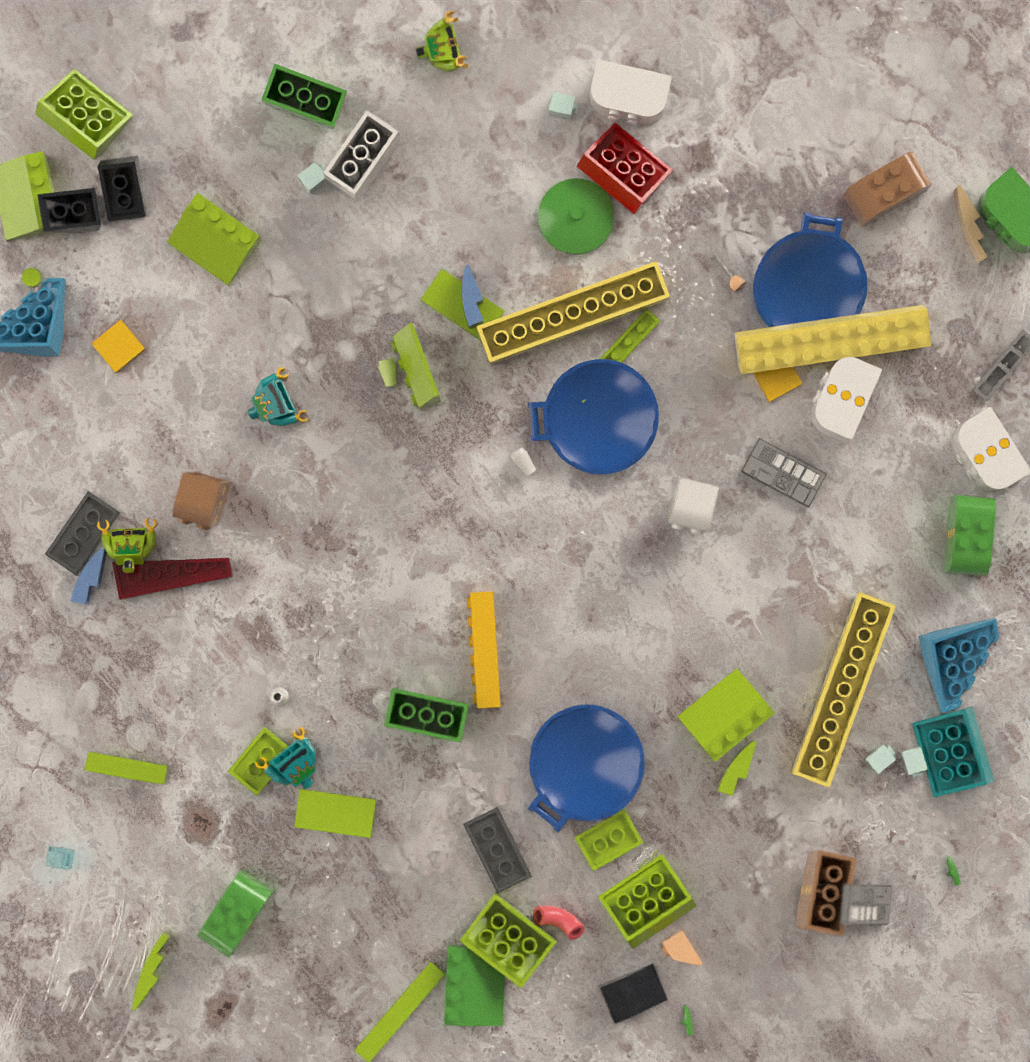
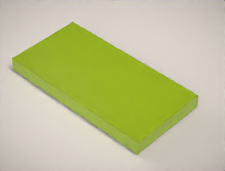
M441 269L420 300L480 340L477 326L469 329L465 317L462 282L444 269ZM482 296L483 303L477 305L484 323L482 324L501 318L505 311Z
M300 789L294 827L371 838L376 799Z

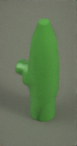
M947 856L949 872L946 874L952 877L955 885H959L961 881L957 868L951 857Z
M684 1005V1021L681 1022V1025H685L688 1036L694 1035L691 1014L687 1005Z

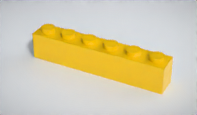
M493 591L470 593V597H467V609H471V616H468V628H472L473 635L469 636V645L474 649V655H470L471 666H475V674H471L472 686L476 685V693H473V705H477V708L501 707Z

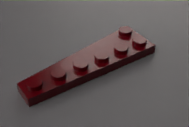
M230 558L144 561L143 564H134V572L132 573L123 572V565H117L116 562H112L119 600L233 577Z

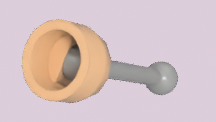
M716 252L710 254V258L715 260L730 277L729 284L734 292H737L746 284L742 277L733 276L718 259Z

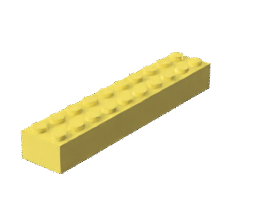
M655 261L477 326V332L489 365L668 301L670 295L658 263Z
M924 305L734 332L738 369L742 374L835 361L846 357L855 358L931 346L928 308Z
M861 592L856 593L791 774L825 787H830L896 605Z

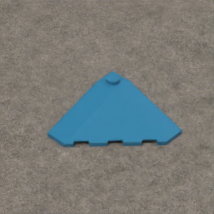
M65 278L45 279L42 282L43 287L35 294L31 291L21 299L23 303L14 311L12 308L0 317L2 320L0 322V351L41 357L60 356L64 327Z
M996 618L936 630L919 636L921 654L941 713L959 708L963 702L960 697L965 689L969 690L976 679L973 674L977 667H982L988 658L989 653H987L990 644L992 642L996 643L999 638Z

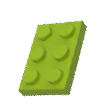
M264 727L227 772L258 796L270 782L271 778L264 773V769H258L255 762L258 766H264L265 762L260 758L264 757L267 765L270 766L269 762L285 750L288 745Z
M625 809L574 837L593 871L644 843Z

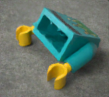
M280 367L277 374L273 373L259 382L255 395L251 398L254 407L248 410L251 419L254 420L260 417L262 422L268 421L270 425L286 426L294 424L296 421L305 422L308 420V418H300V414L305 413V410H301L297 415L294 414L296 409L282 380L288 379L289 374L285 376L280 375V372L285 370L284 367Z
M299 727L298 730L301 732V736H297L295 731H292V737L296 741L269 762L270 766L267 765L264 757H260L265 762L264 766H258L256 762L255 765L258 769H264V773L274 782L286 786L291 784L294 787L301 784L306 789L313 784L309 776L316 771L314 766L316 750L309 739L304 737V729Z

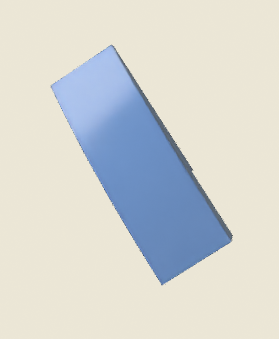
M466 265L462 282V298L465 317L470 329L484 323L477 306L483 303V298L469 265Z
M100 548L82 570L73 589L71 602L89 605L92 586L100 588L107 555L105 549Z

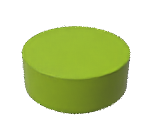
M27 268L21 277L22 282L30 288L37 287L42 280L40 272L35 268Z

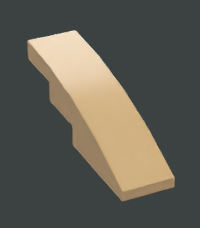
M959 185L954 189L958 218L967 244L979 264L988 257L979 243L984 238V235L975 223L981 216L962 186Z

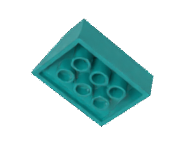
M973 706L912 723L918 745L922 749L927 765L926 772L934 797L987 785L994 781Z

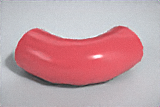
M537 906L533 911V918L537 925L557 927L570 940L577 939L584 933L585 928L583 924L573 914L555 906Z

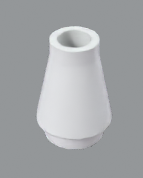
M520 447L510 455L511 461L527 476L536 470L527 450H524L523 447Z
M277 687L270 693V701L275 706H284L289 700V694L284 688ZM277 693L281 695V699L278 701L275 699Z

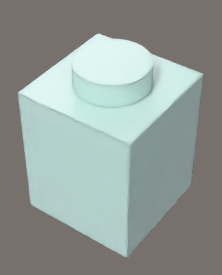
M553 92L549 115L571 119L572 114L576 115L578 103H575V97Z
M316 162L298 175V179L310 194L328 181L323 174L325 171L322 164L318 166Z
M881 744L867 755L864 760L876 774H879L893 763L896 758L893 756L895 752L889 745Z
M921 747L899 752L906 775L912 774V777H917L924 774L923 771L927 770V765Z

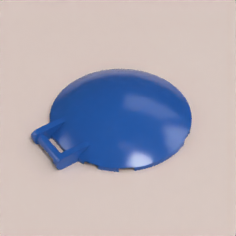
M804 212L800 231L791 233L778 240L764 254L755 272L753 296L757 311L768 327L861 313L867 296V274L859 254L848 242L840 237L843 218L822 217ZM809 223L833 226V231L810 229Z
M608 359L589 360L573 366L557 379L546 401L528 403L532 430L530 441L549 440L554 450L566 463L591 474H612L634 465L651 447L659 424L657 400L645 378L630 366ZM538 408H543L545 434H539Z
M588 704L571 706L551 716L539 729L531 746L529 769L538 795L530 804L528 810L532 813H537L559 833L569 819L579 821L601 820L616 814L627 806L641 785L645 768L643 747L630 723L621 715L608 708ZM541 802L545 803L562 818L558 821L540 807L539 804Z

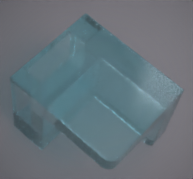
M49 846L45 865L69 870L72 868L75 850Z

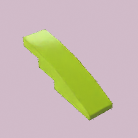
M88 751L84 770L164 785L167 765Z
M166 932L161 934L142 969L132 1005L134 1011L138 1009L160 979V976L155 971L166 957L160 952L171 937Z

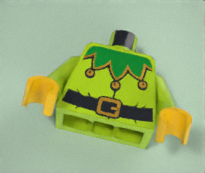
M447 11L445 17L429 29L427 35L424 36L426 46L415 48L418 59L429 57L431 66L446 72L459 69L460 67L468 68L469 66L468 64H463V61L468 59V57L460 55L453 24L450 25V22L456 23L458 21L457 17L452 19V14L455 11Z
M147 518L144 522L147 528L110 529V532H108L110 523L106 520L107 527L103 529L100 527L99 521L97 526L102 531L103 548L110 558L115 559L117 565H123V572H134V564H143L145 558L155 548L156 532L154 528L158 526L157 519H154L152 527L149 525V518Z

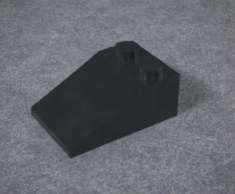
M138 156L101 160L97 168L108 221L146 217L142 174Z
M95 188L37 194L43 232L82 233L100 230L101 220Z
M653 963L599 985L614 1024L629 1019L668 1000Z

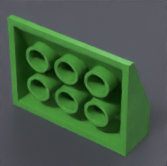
M448 945L444 1025L503 1026L505 976L465 945Z

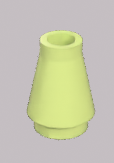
M394 359L378 361V369L385 382V387L397 385L396 363H394Z

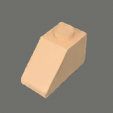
M681 929L662 940L664 946L661 949L666 957L671 956L673 960L699 966L703 964Z

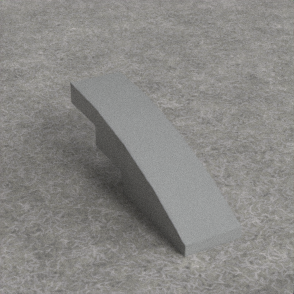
M1023 329L972 389L985 401H988L1030 352V334Z

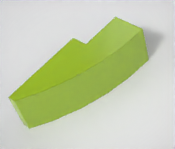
M750 741L733 758L720 780L717 791L733 796L738 777L743 779L747 777L757 742Z

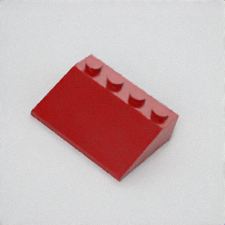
M616 122L583 154L576 166L634 215L673 171Z

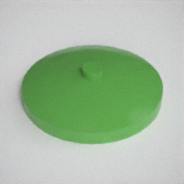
M580 178L563 180L551 187L544 195L538 212L539 227L546 241L555 249L572 255L586 254L599 248L609 237L614 223L613 205L607 193L594 182Z

